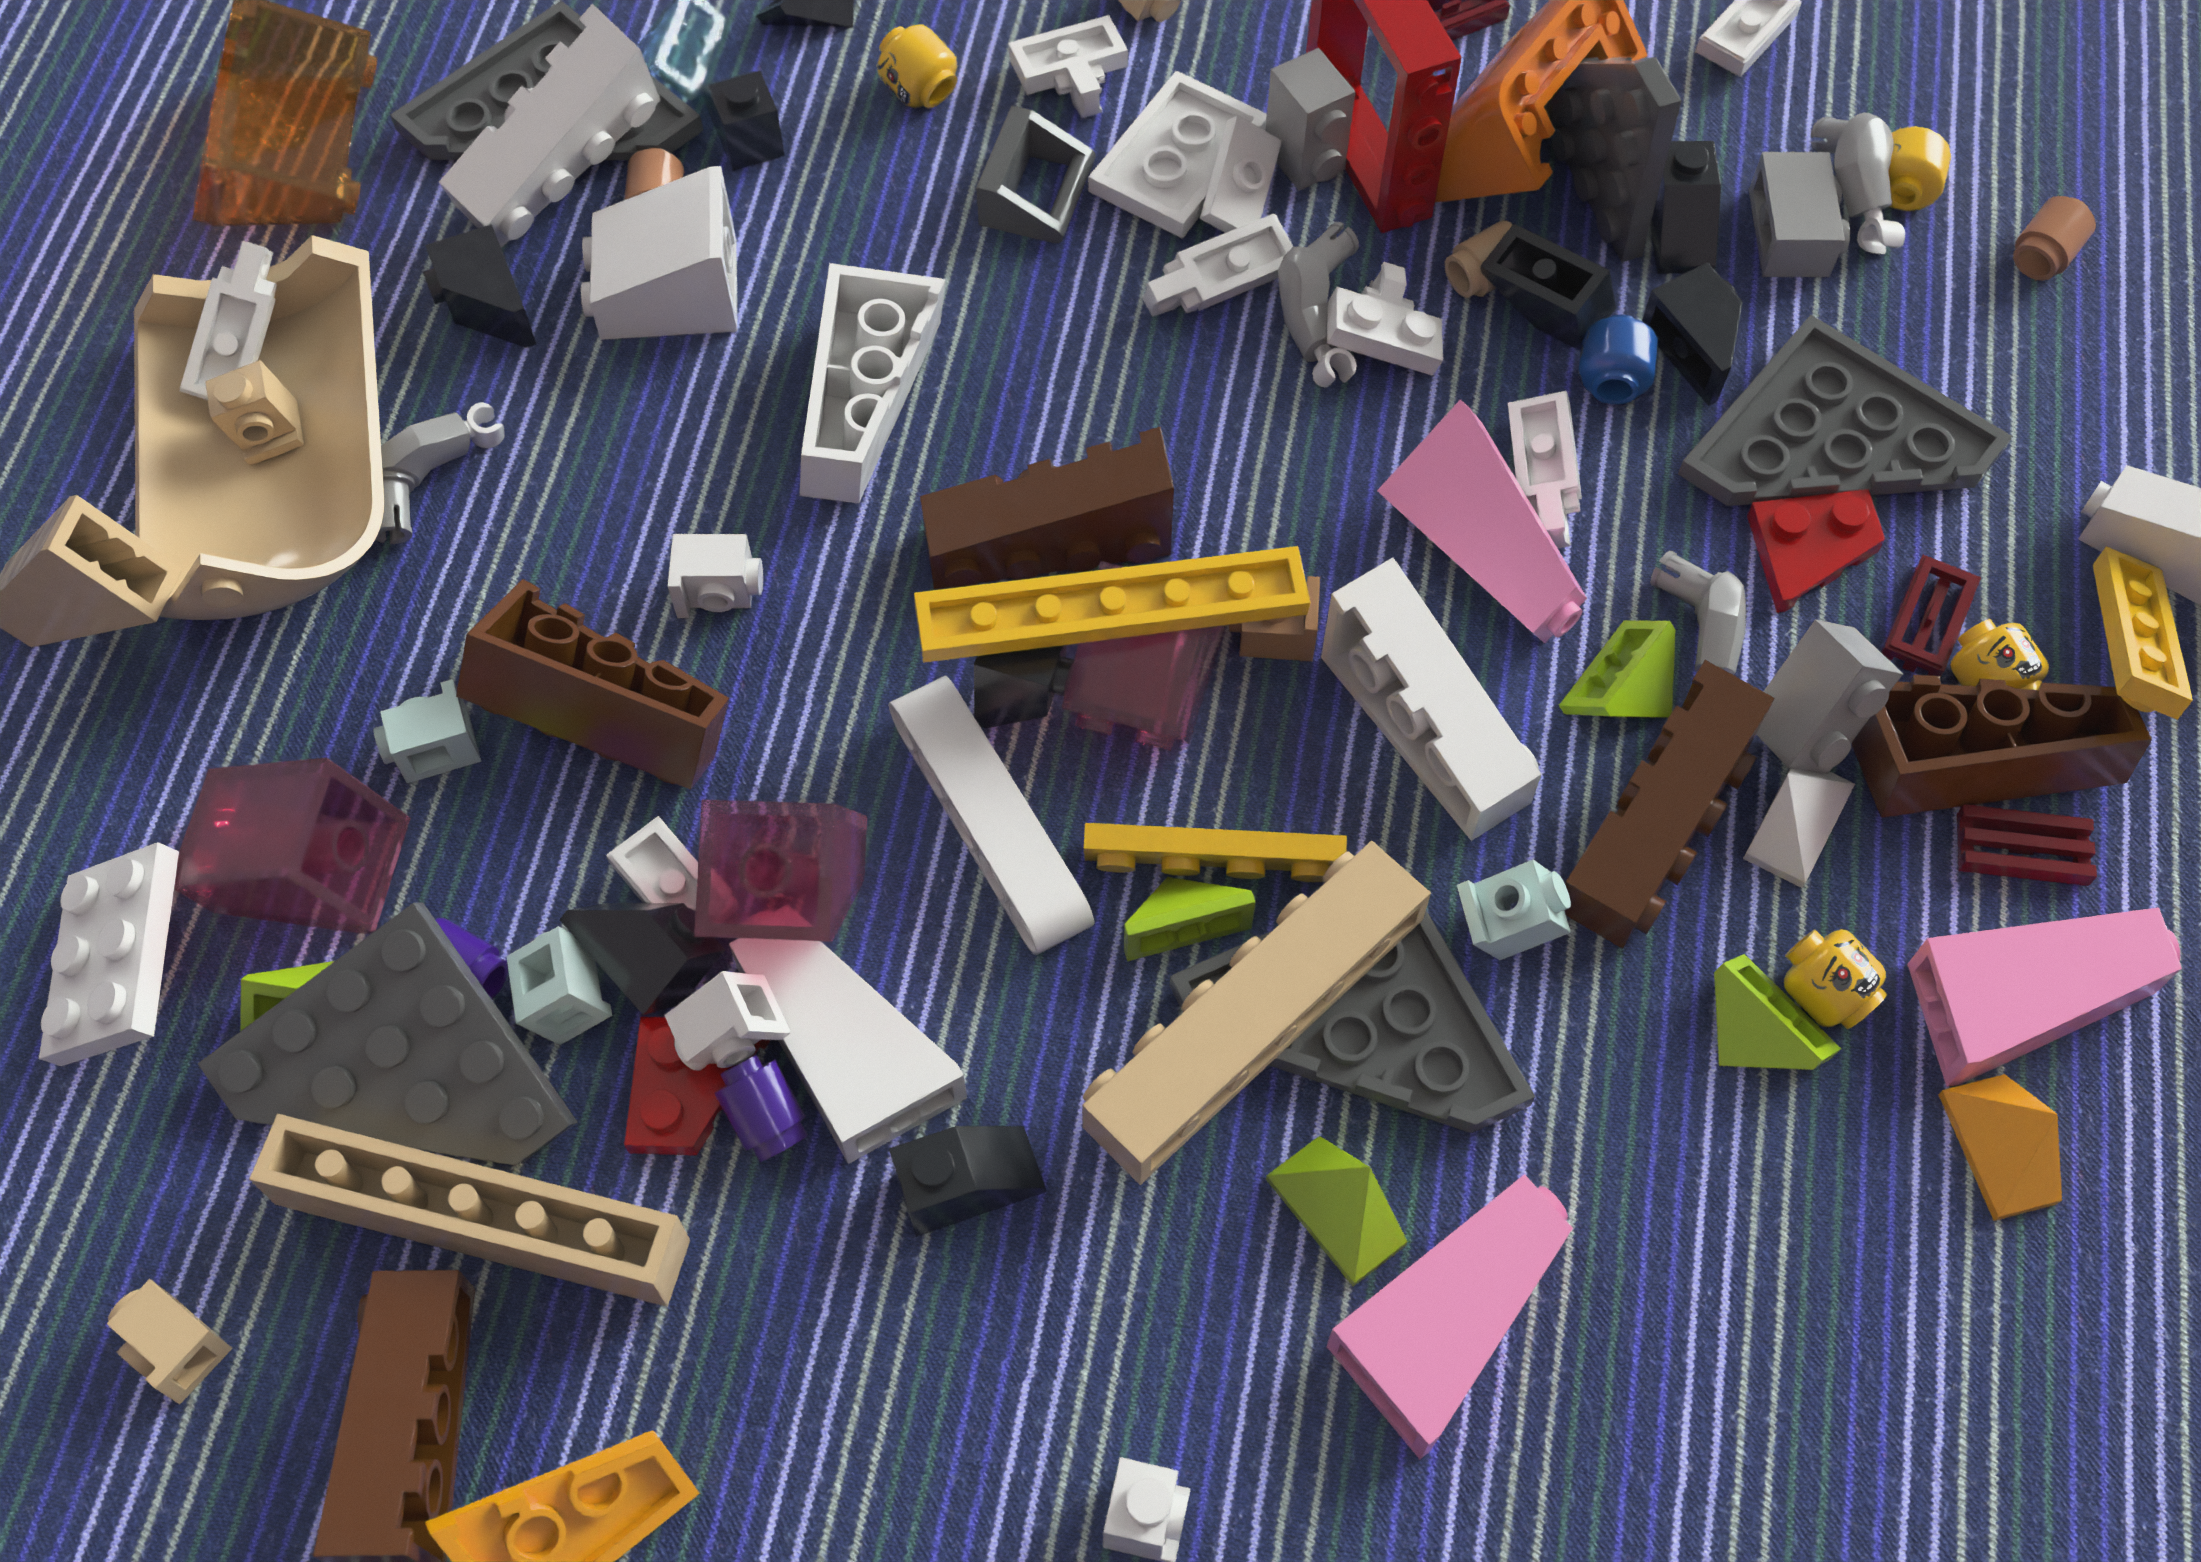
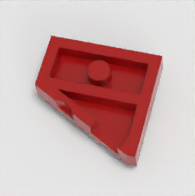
M1869 489L1753 502L1747 514L1777 613L1786 612L1794 607L1799 597L1819 585L1823 588L1839 578L1846 567L1857 566L1879 552L1885 541Z

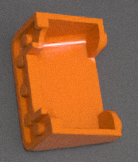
M1549 0L1504 45L1453 105L1435 203L1533 191L1541 188L1553 173L1549 163H1540L1542 139L1550 138L1555 132L1544 108L1547 102L1584 58L1598 57L1599 61L1612 57H1631L1632 61L1648 55L1624 0Z

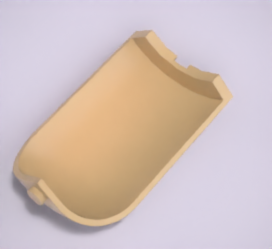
M311 235L287 260L269 267L266 280L277 284L275 296L273 297L276 301L258 360H261L297 399L304 445L251 466L244 460L243 451L210 418L208 400L180 392L181 382L211 280L199 281L153 274L134 308L135 536L183 568L160 617L186 620H219L246 617L286 607L321 591L335 582L357 563L377 537L384 513V488L369 251Z

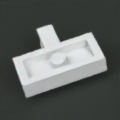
M1109 15L1008 43L1009 60L1026 94H1032L1055 87L1059 95L1070 92L1073 105L1081 118L1102 113L1099 94L1102 91L1099 84L1105 83L1104 73L1128 67V49Z
M1383 262L1381 271L1376 279L1371 281L1369 287L1365 286L1361 294L1336 287L1327 303V344L1434 375L1443 361L1442 319L1427 315L1421 311H1414V302L1403 298L1407 285L1405 268Z

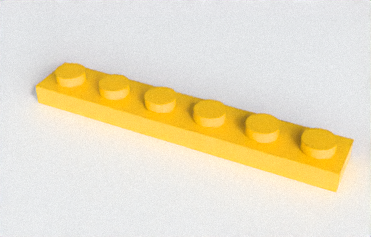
M1298 546L914 593L923 663L1301 616L1308 614L1311 604Z

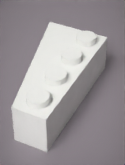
M593 4L579 18L586 28L568 48L560 41L545 58L551 64V67L534 88L526 89L521 86L508 101L509 106L505 112V122L499 129L495 126H487L439 181L452 203L477 228L492 224L500 247L504 246L509 240H515L524 235L531 227L534 217L550 202H557L564 198L572 189L575 179L591 164L596 165L604 161L613 151L615 142L631 127H639L644 124L653 114L656 104L661 101L640 48Z
M829 263L801 452L800 496L852 503L860 502L941 323L946 279Z
M1395 559L1387 560L1331 594L1321 658L1471 841L1531 804L1542 775L1534 755L1524 744L1519 742Z

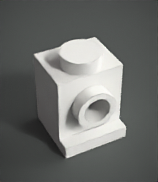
M673 534L668 589L677 618H690V608H703L711 612H725L732 608H751L752 595L762 594L763 566L761 558H752L747 534Z
M722 971L664 1015L675 1038V1049L679 1058L693 1070H701L710 1063L717 1064L719 1068L737 1065L754 1054L756 1050L754 1044L761 1039L782 1040L791 1033L765 976L759 974Z
M1120 1457L1103 1532V1548L1161 1562L1176 1561L1190 1494V1488L1176 1485L1177 1470Z

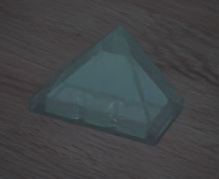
M671 0L637 47L640 48L647 67L691 101L699 93V86L702 85L727 18L705 0Z

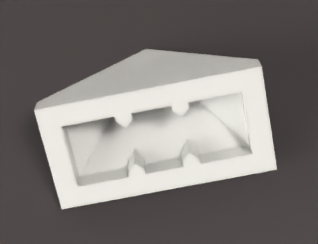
M1789 768L1743 859L1803 888L1855 784L1832 772L1826 774Z

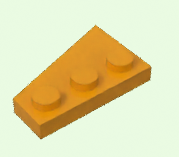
M654 1430L428 1520L425 1524L430 1535L452 1562H615L700 1493Z

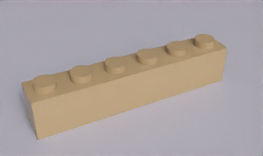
M1371 840L1355 856L1348 851L1336 859L1323 876L1322 881L1324 884L1309 898L1302 893L1291 900L1279 914L1276 920L1278 926L1263 940L1254 936L1246 941L1230 960L1229 966L1231 969L1215 984L1209 979L1199 984L1183 1002L1181 1009L1184 1012L1167 1028L1162 1024L1152 1027L1135 1045L1133 1049L1135 1057L1117 1073L1113 1069L1104 1071L1087 1088L1083 1095V1099L1086 1102L1082 1104L1083 1129L1140 1185L1423 920L1431 892L1375 842Z
M277 1114L249 1178L275 1205L668 1307L690 1243V1238L676 1215Z

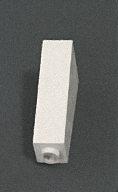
M2126 465L2113 486L2101 481L2081 513L2091 517V520L2080 535L2079 540L2101 552L2107 546L2162 569L2167 588L2201 605V488Z
M789 912L775 920L767 918L751 924L740 934L738 939L729 943L740 973L765 976L791 1032L784 1039L778 1041L848 1164L967 1098L964 1075L957 1063Z

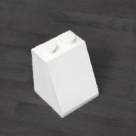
M721 166L705 168L592 213V237H583L582 241L585 269L587 272H591L590 282H582L581 300L585 317H594L600 340L737 332V241Z

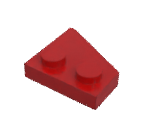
M640 1017L624 1145L630 1154L697 1155L714 1129L716 1115L722 1110L714 1094L726 1086L720 1074L731 1067L719 1068L717 1064L710 1063L701 1070H693L685 1065L676 1052L675 1038L665 1017ZM761 1039L754 1044L756 1050L753 1055L757 1053L759 1048L765 1050L770 1040Z

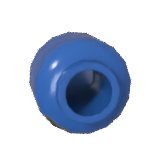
M1622 314L1601 319L1589 326L1582 338L1579 361V380L1583 387L1599 401L1616 405L1629 403L1647 392L1655 380L1658 339L1652 328L1638 319Z

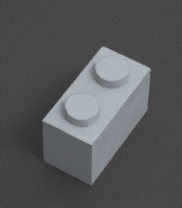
M1319 48L1272 68L1270 74L1265 131L1282 140L1276 163L1299 191L1319 181L1325 182L1332 179L1339 172L1345 170L1355 91Z
M1762 152L1749 188L1762 277H1830L1839 254L1846 253L1850 240L1849 222L1847 219H1841L1839 205L1842 197V187L1838 182L1837 176L1833 174L1830 152Z
M1815 619L1763 691L1775 699L1756 735L1788 768L1828 774L1834 766L1838 765L1848 755L1852 741L1870 717L1878 713L1885 706L1889 698V692L1903 673L1856 628Z

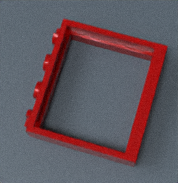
M1311 0L1306 53L1319 48L1355 91L1345 166L1346 172L1381 233L1401 227H1412L1413 223L1432 218L1462 60L1460 53L1427 0ZM1368 26L1398 74L1389 133L1360 85ZM1445 69V73L1437 76L1433 75V72Z

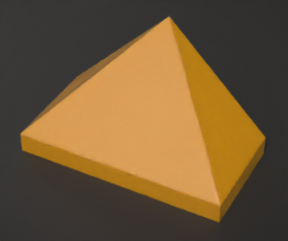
M2005 1074L1944 1089L1938 1094L1994 1221L2057 1205L2062 1201L2058 1115L2056 1112Z

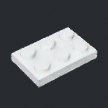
M1175 71L1088 176V192L1183 238L1201 216L1227 121L1239 115L1265 130L1267 114Z
M157 842L68 875L67 884L61 895L62 916L58 941L51 957L53 972L48 1003L41 1019L43 1035L39 1053L40 1060L64 1066L154 1037L179 851Z

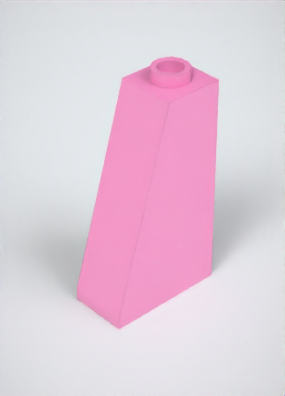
M1459 400L1377 491L1533 634L1546 643L1552 635L1557 638L1561 637L1576 624L1583 612L1580 606L1587 597L1483 423L1462 400Z
M2159 907L1927 938L1907 964L1946 1087L1967 1082L2158 992L2182 969L2178 940L2174 933L2167 929Z
M1525 1174L1332 1329L1326 1347L1419 1459L1431 1451L1573 1229L1566 1221L1568 1219L1566 1209L1556 1195L1544 1186L1537 1188Z

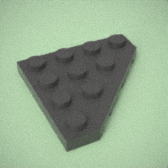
M560 0L390 114L395 130L429 160H458L487 126H495L499 129L505 122V112L509 106L508 101L521 86L526 89L534 88L546 75L551 64L545 58L561 41L569 48L584 31L586 26L579 20L581 16ZM651 75L661 101L656 104L653 114L644 124L639 127H631L615 142L613 151L605 160H629L636 152L650 148H660L673 153L703 131L701 117Z
M1598 57L1584 58L1544 106L1555 129L1551 136L1554 153L1559 161L1566 162L1574 176V186L1581 201L1589 203L1596 216L1597 228L1602 240L1605 243H1611L1621 263L1641 257L1643 254L1682 102L1656 57H1645L1632 61L1631 57H1612L1599 61Z
M1810 315L1687 455L1681 464L1678 475L1727 506L1749 505L1753 502L1869 489L1870 495L1975 488L2004 452L2013 436Z
M423 902L409 905L198 1063V1066L232 1115L238 1120L273 1125L277 1114L414 1149L509 1165H518L525 1162L578 1123Z
M1427 910L1423 920L1269 1064V1066L1469 1133H1474L1531 1106L1535 1099L1534 1093ZM1268 932V933H1266V934H1264V935H1262V936H1259L1258 938H1259L1260 940H1263V939H1264L1267 935H1269L1271 932ZM1243 944L1171 975L1169 986L1180 1007H1182L1188 995L1203 981L1209 979L1215 984L1231 969L1229 966L1230 960Z

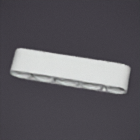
M943 676L889 702L890 714L902 740L1029 950L1034 955H1038L1094 925V917L1082 890L952 681L947 676Z

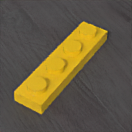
M2106 546L2094 562L2093 570L2117 695L2121 696L2127 704L2143 712L2155 710L2178 720L2193 699L2162 569Z
M1085 823L1084 830L1085 861H1097L1096 868L1098 870L1118 873L1135 871L1136 863L1161 864L1162 873L1178 876L1200 874V866L1224 867L1226 868L1227 876L1240 879L1265 877V870L1291 871V879L1323 882V876L1328 868L1347 851L1346 835Z

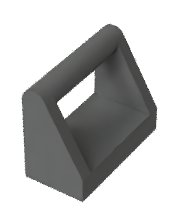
M1011 105L976 187L979 225L1050 243H1060L1064 238L1095 161V152L1033 110ZM1030 157L1069 166L1049 214L1015 193Z

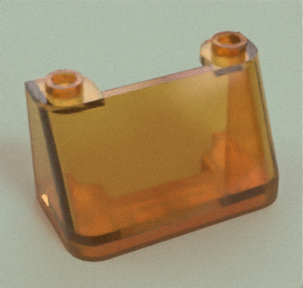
M233 0L216 73L191 221L214 227L340 223L344 213L355 214L361 182L351 180L352 168L348 167L359 91L361 87L371 89L377 66V57L368 54L371 31L267 0Z

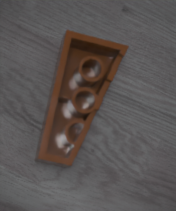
M1161 427L1140 432L1141 443L1113 451L1110 441L1086 448L1087 459L1059 467L1053 466L1050 459L1027 465L1028 469L1020 473L1017 479L1003 482L997 475H991L920 496L933 588L974 586L982 582L1009 578L1013 580L1031 579L1038 574L1064 570L1084 572L1092 570L1099 565L1125 561L1145 563L1160 556L1171 555L1174 484Z
M522 579L467 633L456 697L479 705L487 712L504 715L537 728L545 735L562 738L595 751L603 758L620 761L653 774L666 783L678 784L688 789L693 788L714 760L729 697L665 660L651 663L646 662L638 657L637 651L634 648L635 643L616 632L608 637L601 636L583 625L585 614L566 603L555 609L539 600L541 589L530 582Z
M1704 660L1692 680V685L1682 707L1676 705L1664 724L1661 734L1648 755L1647 760L1650 762L1641 761L1616 805L1619 808L1616 813L1612 810L1609 812L1567 879L1565 885L1570 896L1571 907L1564 910L1566 916L1622 949L1635 929L1646 935L1648 934L1667 902L1657 896L1666 880L1677 886L1679 885L1698 853L1689 848L1688 845L1697 832L1706 837L1710 836L1728 806L1727 803L1718 799L1727 784L1738 790L1755 764L1758 757L1747 751L1775 699L1774 697Z
M1913 675L1910 682L1897 681L1889 692V698L1885 706L1878 713L1870 717L1851 744L1880 817L1883 818L1962 807L1963 804L1976 805L2125 784L2134 772L2152 738L2139 711L2127 704L2121 696L2117 695L2116 687L2041 682L2038 690L2015 689L2006 685L2005 680L1979 679L1977 686L1941 684L1940 676Z
M459 1270L372 1272L368 1294L362 1295L358 1306L357 1326L359 1339L353 1368L349 1377L348 1392L313 1557L322 1562H447V1555L430 1535L425 1522L451 1512L453 1505L475 1288Z

